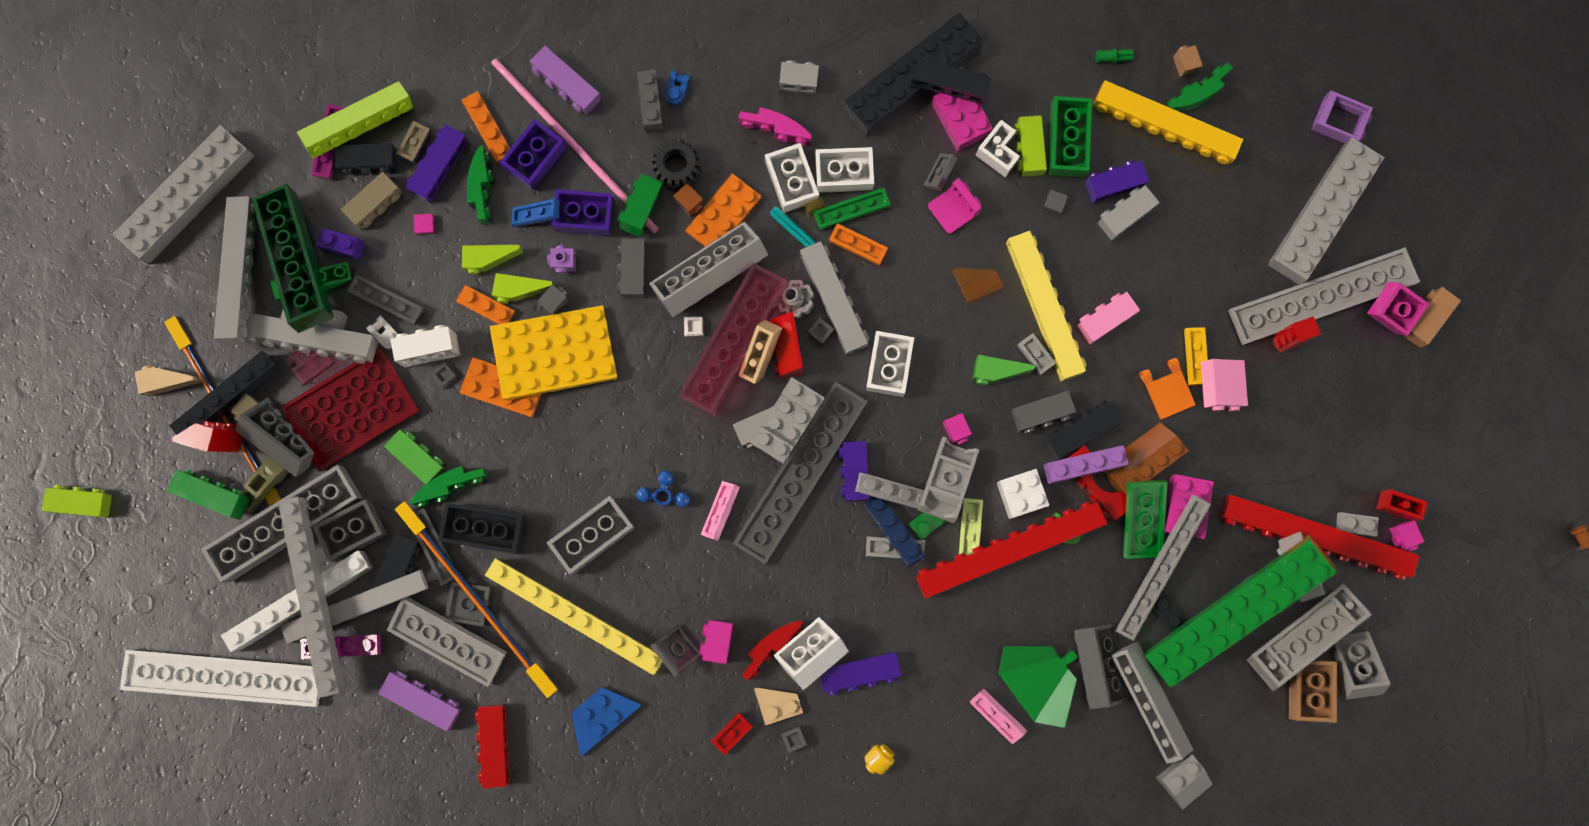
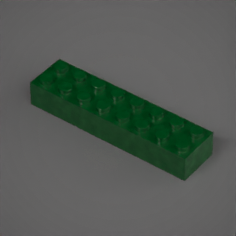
M284 184L252 198L287 324L297 333H300L333 319V312L297 194L288 184Z

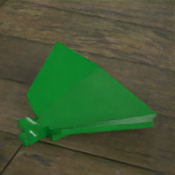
M1004 646L998 674L1009 687L1012 694L1034 722L1065 728L1077 680L1066 665L1078 658L1076 653L1071 650L1060 658L1053 647Z

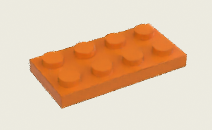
M731 174L685 231L706 247L740 225L762 196L734 174Z
M472 357L459 392L462 395L533 418L541 394L503 401L497 365Z

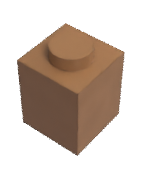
M1196 45L1180 47L1173 57L1180 78L1198 73L1203 66Z

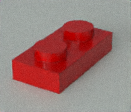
M739 712L711 742L725 755L753 726Z

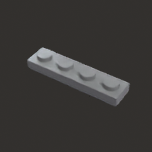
M859 473L855 492L918 509L924 490L865 473Z

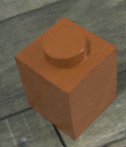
M688 183L674 195L675 202L690 217L693 214H698L703 208V199Z

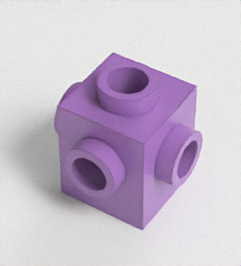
M567 246L551 248V254L547 255V264L550 265V268L556 274L576 272V252Z

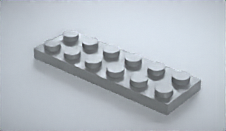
M409 597L401 599L387 629L390 633L487 687L492 684L507 653Z

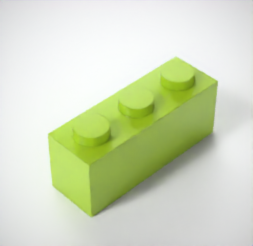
M1042 116L1019 117L1017 123L1014 124L1015 135L1018 136L1016 153H1019L1020 159L1017 161L1018 171H1021V177L1042 176L1047 170Z
M54 485V488H45L42 511L109 517L112 495L105 494V490L92 489V492H85L86 488L73 487V490H66L67 486Z

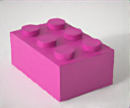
M941 93L934 96L932 106L957 152L987 138L992 132L993 127L980 104Z
M1176 474L1169 477L1164 534L1170 535L1192 494L1211 503L1213 481ZM1209 510L1192 539H1205Z

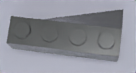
M267 397L239 416L235 431L293 476L297 477L310 467L314 452L300 435H296L293 432L291 424L289 422L286 423L282 419L280 411L272 407V402Z

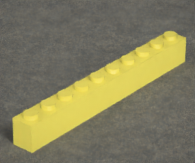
M494 559L486 572V577L652 675H656L663 662L653 649L500 559Z

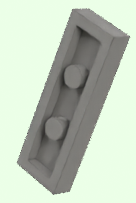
M867 536L866 556L902 559L887 538ZM914 540L925 554V540Z

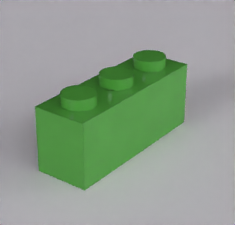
M399 430L384 447L422 482L427 484L447 470L442 466L444 462L436 455L433 458L428 453L430 449L423 443L419 445L415 441L416 437L410 431L404 432Z

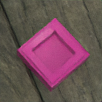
M414 215V233L416 235L435 233L434 215Z

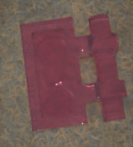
M294 351L285 362L288 366L294 363L297 364L291 371L299 382L305 386L335 364L330 355L322 357L310 351L311 356L302 361L301 358L306 354Z

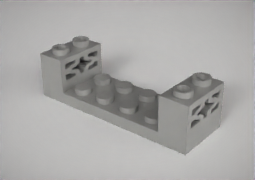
M1342 584L1247 659V662L1274 692L1372 614L1345 584Z

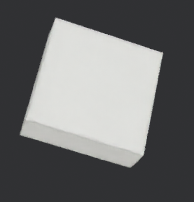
M684 317V336L703 337L704 318Z

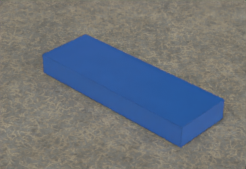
M554 198L512 208V226L521 227L558 219L560 200Z

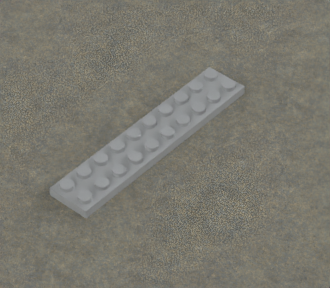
M1405 247L1231 308L1228 311L1242 345L1276 334L1292 323L1314 316L1316 320L1376 299L1388 282H1397L1405 287H1410L1420 283V280Z

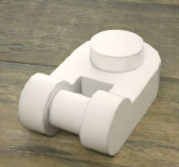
M380 315L376 319L377 321L373 325L370 324L366 329L382 346L392 350L391 338H396L398 333ZM384 327L386 330L380 334L378 330Z

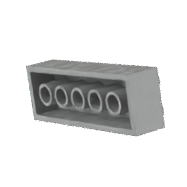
M743 222L649 284L670 315L674 317L706 295L714 292L723 284L729 282L732 278L746 271L755 263L760 262L768 256V253L760 238Z

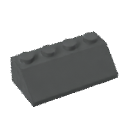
M1115 623L1074 630L1079 662L1081 663L1083 682L1085 683L1087 693L1086 698L1090 709L1112 707L1131 701L1129 689L1111 656L1120 650Z

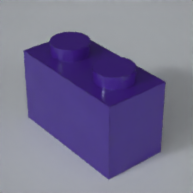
M322 228L316 246L323 252L359 261L365 243L358 237Z

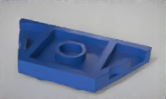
M600 688L571 713L581 756L642 705L609 689Z

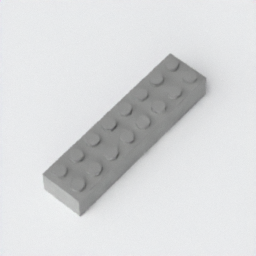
M219 125L113 235L139 259L150 264L252 160L254 155Z
M1354 138L1347 141L1271 258L1268 266L1298 285L1307 281L1385 157Z
M336 465L280 501L294 497L305 498L313 532V525L364 499L345 467ZM278 502L201 549L221 583L232 582L287 548Z

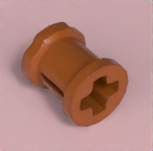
M1587 524L1570 531L1580 543V549L1589 547V526Z

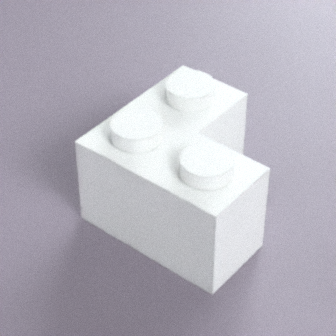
M1000 120L978 148L976 156L1006 177L1016 165L1020 156L1007 147L1013 139L1016 130Z

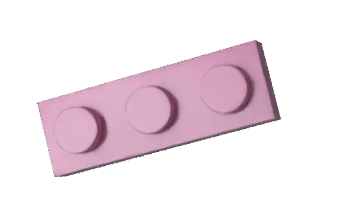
M722 481L701 535L716 541L719 540L740 488L739 486Z
M985 689L981 690L969 702L1011 744H1014L1027 732Z

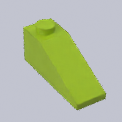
M520 245L462 246V268L469 275H479V272H486L522 254L523 249Z
M496 273L492 296L497 302L508 304V301L516 302L545 293L554 283L552 281Z

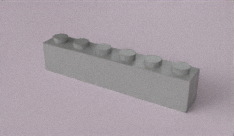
M820 241L801 249L800 256L846 356L867 347L869 336L866 330L862 331L859 325L862 323L858 313L854 314L852 310L853 302L850 296L846 297L844 292L846 289L845 284L836 275L838 270L835 263H831L828 258L830 252L827 246H823Z
M1136 642L1121 648L1111 656L1166 763L1169 764L1184 759L1193 751V748L1141 646Z

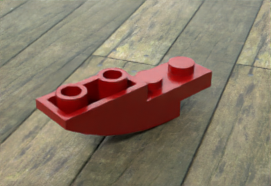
M799 620L787 624L761 640L748 654L753 659V662L742 676L746 680H749L750 677L754 680L761 671L758 668L762 662L766 664L773 654L770 651L773 649L775 652H778L789 643L788 641L793 635L796 637L803 630V627H801L803 622Z

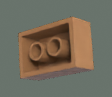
M1312 661L1289 679V719L1337 723V662Z

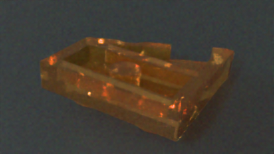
M953 269V273L967 303L1000 290L1003 287L995 270Z

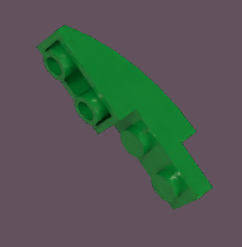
M1226 63L1223 67L1219 65L1212 72L1213 76L1210 79L1206 77L1200 84L1194 82L1191 86L1187 84L1180 91L1182 94L1178 98L1174 96L1167 103L1168 107L1178 112H1184L1205 103L1225 86L1221 80L1228 75L1233 67L1229 63Z
M483 146L478 147L471 162L467 181V200L471 208H476L477 218L481 225L489 224L488 218L491 217L490 207L486 205V200L489 199L486 188L491 187L493 173L488 163H491L489 151L486 152Z
M347 262L319 268L326 291L352 281ZM272 281L271 285L276 302L281 301L276 282Z
M463 466L449 470L423 486L410 500L411 505L418 506V508L429 506V502L435 500L437 503L447 501L449 496H453L451 488L458 490L464 488L467 483L472 482L473 485L484 482L483 479L488 478L487 470L481 468L467 472Z

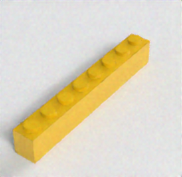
M1104 81L1093 104V107L1099 112L1112 114L1118 120H1126L1134 127H1142L1153 135L1165 137L1167 141L1182 144L1184 148L1189 150L1194 149L1200 152L1202 156L1217 159L1221 164L1230 165L1235 160L1243 142L1242 138L1108 81Z

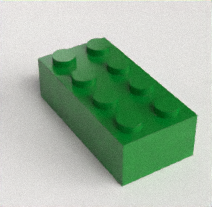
M1054 96L1050 106L1048 176L1085 178L1090 170L1092 98Z

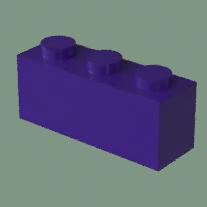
M1133 160L1120 168L1114 166L1107 169V172L1100 173L1098 171L1090 174L1085 184L1092 203L1131 192L1137 187L1140 189L1147 185L1150 181L1143 162H1135Z
M866 441L843 442L842 447H839V459H843V467H840V478H844V486H841V497H845V502L869 501L868 495L855 492L859 473L868 474Z

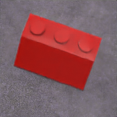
M789 312L770 320L771 323L782 328L773 355L777 357V362L774 363L775 373H779L780 378L803 375L794 314Z
M204 421V424L195 423L174 436L172 442L207 452L239 453L243 436L235 431L237 424Z

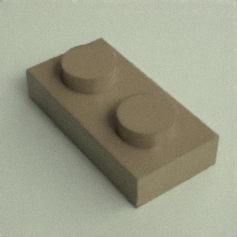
M413 121L396 154L415 163L431 133V129Z

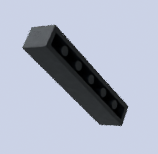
M262 350L171 423L169 427L178 435L195 423L204 424V421L215 423L229 412L245 393L250 395L277 373L280 367Z

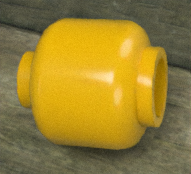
M884 744L875 745L865 755L867 770L872 774H884L894 763V753Z

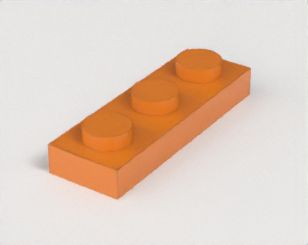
M838 223L829 239V242L880 266L888 250V247Z
M466 285L456 300L457 303L498 325L510 323L516 313L514 310Z

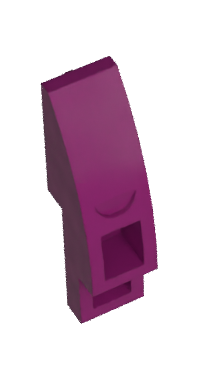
M381 635L334 637L338 657L381 655ZM301 639V659H310L306 639Z

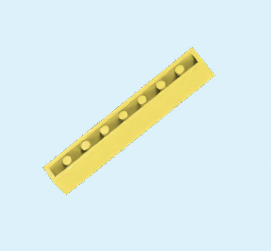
M1028 231L1009 238L1006 242L1050 356L1056 362L1054 366L1060 381L1062 382L1083 374L1086 371L1085 360L1083 357L1080 358L1078 353L1079 345L1076 340H1073L1070 323L1065 320L1064 307L1059 305L1057 300L1058 292L1051 285L1050 272L1045 270L1043 265L1044 257L1037 250L1036 246L1038 243L1036 237L1032 236L1031 232Z

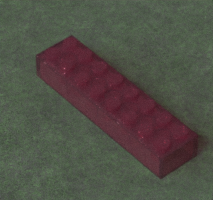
M753 263L678 397L715 418L739 375L756 326L765 320L770 321L783 297V292L789 287L786 279Z

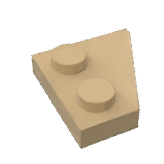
M754 688L765 725L803 713L797 693Z

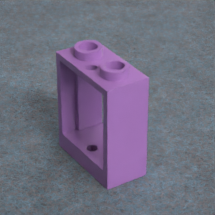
M1330 91L1322 101L1311 130L1342 143H1346L1351 138L1361 142L1366 134L1364 131L1365 126L1372 119L1370 114L1373 108ZM1333 106L1360 116L1353 134L1326 124Z

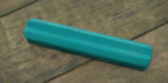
M777 206L771 210L770 215L805 247L816 243L814 239Z

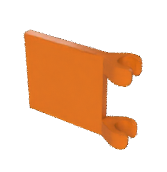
M1177 358L1167 361L1172 374L1155 381L1152 379L1150 370L1140 372V377L1148 390L1160 420L1196 405Z

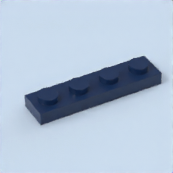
M873 497L864 503V507L907 567L924 558L925 554L886 500Z

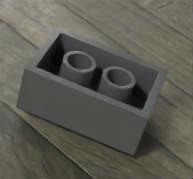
M366 499L312 526L326 558L330 562H337L388 536L372 501Z

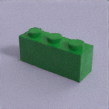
M641 174L639 180L635 179L632 186L634 192L632 195H628L625 202L627 207L625 211L621 210L618 221H620L619 229L641 237L661 192L663 182Z

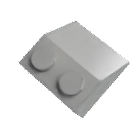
M1188 754L1182 760L1175 761L1156 777L1182 810L1213 785L1205 769L1192 754Z

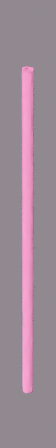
M497 58L494 59L491 64L625 203L628 196L502 63ZM648 219L646 226L654 234L659 228Z

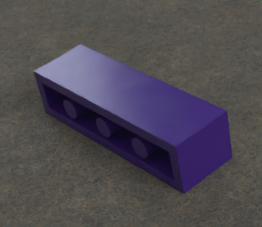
M448 125L441 128L437 133V139L434 144L428 147L427 155L418 163L416 172L409 177L406 188L412 194L430 203L468 144L469 140L467 137Z
M896 652L831 666L820 676L823 692H828V696L839 694L840 689L847 688V691L859 689L858 685L866 684L867 687L878 685V681L885 680L886 683L897 681V677L901 676Z

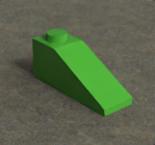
M978 355L975 361L972 380L977 381L979 385H988V383L992 384L1030 373L1035 369V365Z

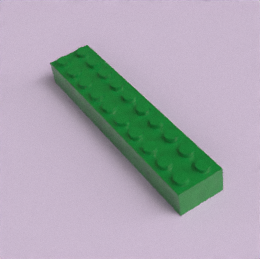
M1308 535L1150 647L1145 657L1171 688L1337 573L1336 566L1311 536Z

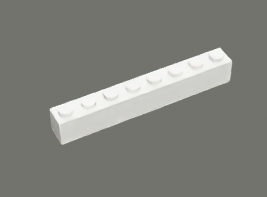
M358 550L321 573L326 598L374 569L366 552ZM296 589L222 634L221 637L229 651H242L279 628L280 625L300 615L301 611Z

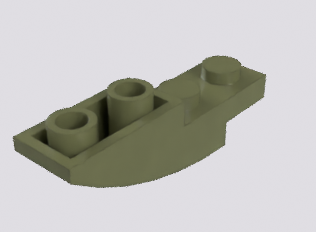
M270 457L243 485L245 488L243 496L250 498L245 509L248 513H254L276 483L280 484L289 473Z

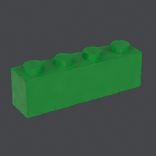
M185 469L184 472L175 471L167 492L230 518L242 519L250 498L243 496V491L232 488V491L228 490V485L220 482L213 484L211 483L213 479L203 475L200 478L196 477L197 473Z

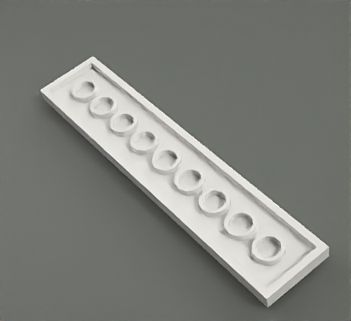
M138 650L125 651L120 690L318 707L319 705L312 666Z

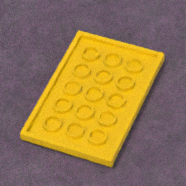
M603 305L490 326L503 401L617 379Z

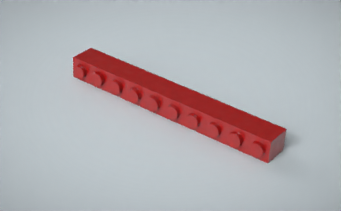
M1233 495L1225 497L1220 514V519L1225 520V524L1231 526L1238 524L1244 526L1243 529L1250 532L1257 530L1262 532L1263 536L1269 538L1276 536L1283 539L1301 532L1304 538L1310 535L1326 556L1332 554L1337 556V560L1349 562L1350 560L1356 562V566L1368 568L1369 566L1375 568L1374 571L1380 574H1387L1388 572L1394 574L1393 578L1399 580L1414 578L1419 555Z
M1092 501L1081 504V509L1074 511L1071 508L1062 512L1064 515L1056 519L1054 515L1044 519L1045 524L1038 526L1037 523L1027 526V531L1023 533L1017 530L1008 534V539L1002 541L1000 537L990 541L991 546L984 548L981 545L973 548V553L966 555L965 552L954 556L955 560L948 563L947 560L941 561L936 564L937 568L930 570L927 567L919 570V575L915 577L923 597L928 598L1106 525L1107 522L1099 503L1092 504Z

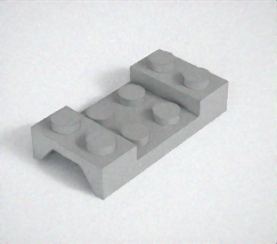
M791 377L750 444L772 456L779 463L784 464L823 403L824 397Z
M942 437L917 510L955 523L979 449L966 450L952 445L947 438Z

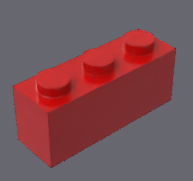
M1314 316L1292 323L1274 334L1273 343L1281 353L1321 335Z

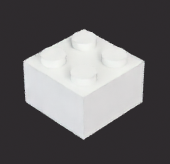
M1037 469L997 482L1009 519L1049 506Z

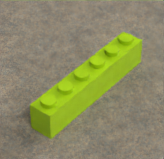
M398 81L298 131L297 134L313 159L390 121L402 113H406L413 108L409 95Z

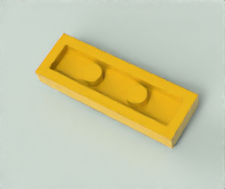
M1205 327L1185 328L1188 386L1203 385L1201 362L1208 361Z

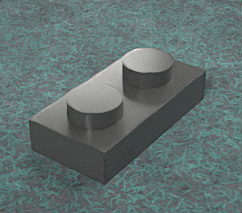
M940 153L924 186L927 189L941 191L957 158L952 154Z

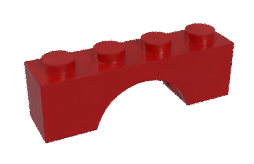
M1084 445L1068 458L1091 452ZM1093 474L1077 478L1078 486L1089 493L1088 497L1093 504L1099 503L1107 521H1116L1126 513L1127 498L1122 491L1110 493L1100 489L1093 479Z

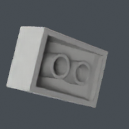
M1369 631L1347 634L1332 645L1334 662H1337V678L1345 700L1383 695L1391 684Z

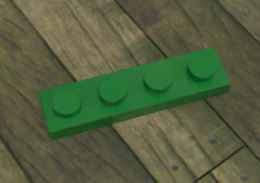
M883 187L813 211L819 230L837 225V223L840 224L890 207V202Z

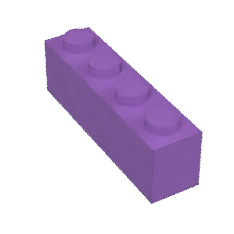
M546 46L530 60L533 73L538 77L542 76L545 78V83L551 89L555 87L559 91L558 94L565 101L570 100L577 112L580 113L582 111L587 115L602 100L598 91Z
M1124 445L1050 462L1044 465L1048 484L1121 468L1128 465Z
M401 671L389 673L378 693L379 695L445 731L452 730L463 710L459 707L457 701L450 698L448 700L442 698V694L434 689L431 691L424 688L425 684L418 680L413 682L407 679L408 675Z

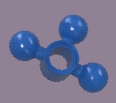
M667 470L659 474L658 481L661 484V488L657 489L655 493L651 492L647 487L638 489L636 497L640 502L645 503L650 499H654L662 507L670 505L671 502H675L679 507H686L690 503V497L687 493L679 492L677 495H672L668 490V485L673 482L674 477ZM660 493H668V500L666 502H659L658 496Z

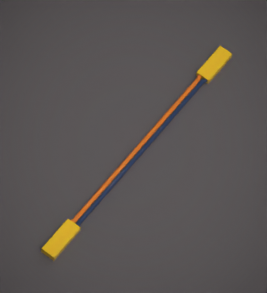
M173 316L164 323L179 349L186 353L199 378L202 379L203 385L208 393H210L215 388L192 350V342L178 318ZM229 412L222 417L225 423L235 424ZM243 438L240 449L255 472L260 466ZM272 488L265 497L270 506L282 499L276 488Z
M404 501L395 511L412 532L424 540L526 666L527 674L544 695L549 698L558 688L541 667L529 659L427 533V527L408 503Z

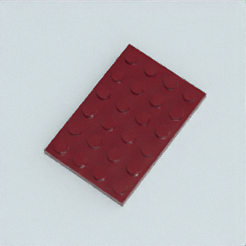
M382 347L376 349L372 363L365 362V364L353 362L281 406L296 435H300L314 452L312 462L318 472L324 471L420 412Z

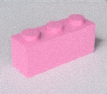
M1128 292L1123 295L1120 293L1116 294L1110 299L1111 303L1108 305L1103 303L1095 309L1096 313L1093 315L1088 313L1079 319L1081 323L1077 328L1089 345L1140 311Z

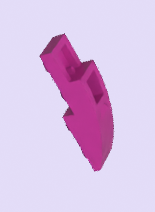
M764 108L759 109V114L742 111L739 113V125H742L744 128L752 129L756 127L765 132H771L772 130L774 131V138L780 142L793 141L796 144L801 143V146L811 145V134L800 124L785 115Z

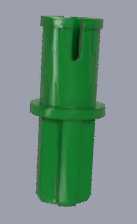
M1113 48V50L1096 51V63H1116V61H1130L1134 58V52L1131 49L1116 50V48Z

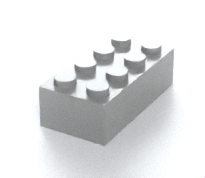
M609 496L548 541L547 544L570 575H574L633 531L635 527L613 497Z

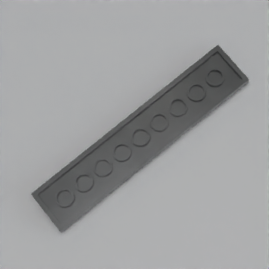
M837 382L833 384L799 441L736 537L733 545L766 565L868 401Z

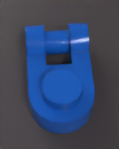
M672 70L665 91V99L669 105L677 106L682 103L690 82L689 75L684 74L683 76ZM676 81L682 83L681 87L675 86Z

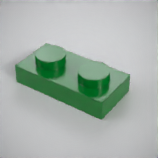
M923 512L908 525L916 536L923 540L946 520Z

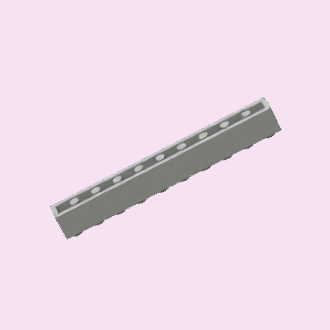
M294 497L278 501L318 697L321 698L345 692L305 498Z

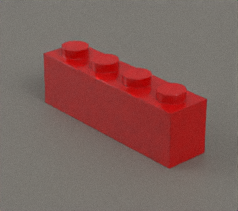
M506 704L478 707V711L475 713L476 723H479L476 740L477 743H480L477 761L481 763L478 781L479 784H482V789L506 787L510 785Z

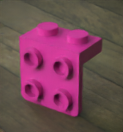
M960 178L952 183L950 189L928 204L929 210L948 234L953 233L977 216L981 210V202L976 196H972L969 192V186L966 182H962Z

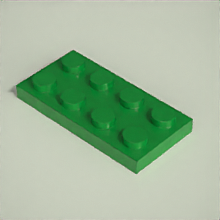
M1167 481L1127 482L1124 558H1156L1164 545Z

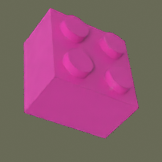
M1388 282L1367 314L1393 333L1408 336L1429 303L1403 284Z
M709 620L708 624H704L703 635L706 636L705 643H701L699 654L703 656L702 660L728 663L734 624Z

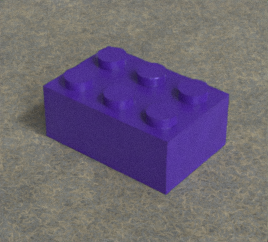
M533 119L499 163L505 171L531 190H534L567 149V145L562 138L536 119Z
M555 189V198L560 200L559 218L552 220V228L555 232L611 236L615 204L613 194Z

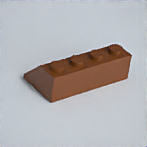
M1158 423L1125 448L1128 465L1104 471L1103 474L1117 492L1122 491L1127 497V482L1149 481L1187 453L1188 449L1176 434L1163 424Z

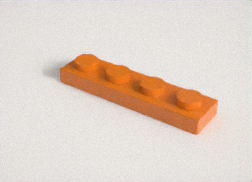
M477 91L463 98L462 102L496 163L499 164L510 148Z

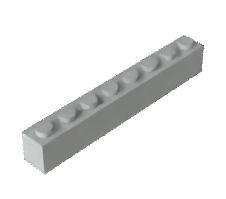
M249 196L227 197L214 328V339L220 345H244L245 338L247 337L246 320L249 318L247 307L251 298L249 284L252 283L251 266L254 263L252 249L255 248L254 232L257 228L255 222L256 211L253 201Z
M249 313V318L246 320L247 337L245 342L251 344L260 342L268 347L276 345L289 351L292 348L298 349V351L305 354L314 352L322 357L331 355L343 361L352 359L359 364H365V362L372 363L378 341L373 335L319 325L297 333L287 324L286 319Z

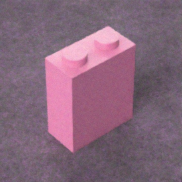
M1211 359L1201 362L1204 408H1212L1213 411L1225 410L1224 408H1228L1229 412L1240 411L1241 407L1248 406L1244 360Z

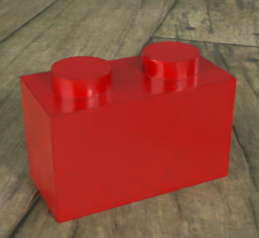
M1388 489L1381 491L1376 510L1409 521L1423 520L1428 502Z

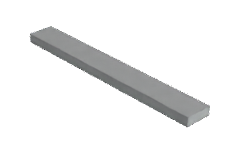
M1192 494L1116 628V632L1133 641L1135 640L1209 510L1210 503Z
M416 571L328 606L331 625H337L428 589L423 571ZM302 617L280 625L287 644L306 637Z

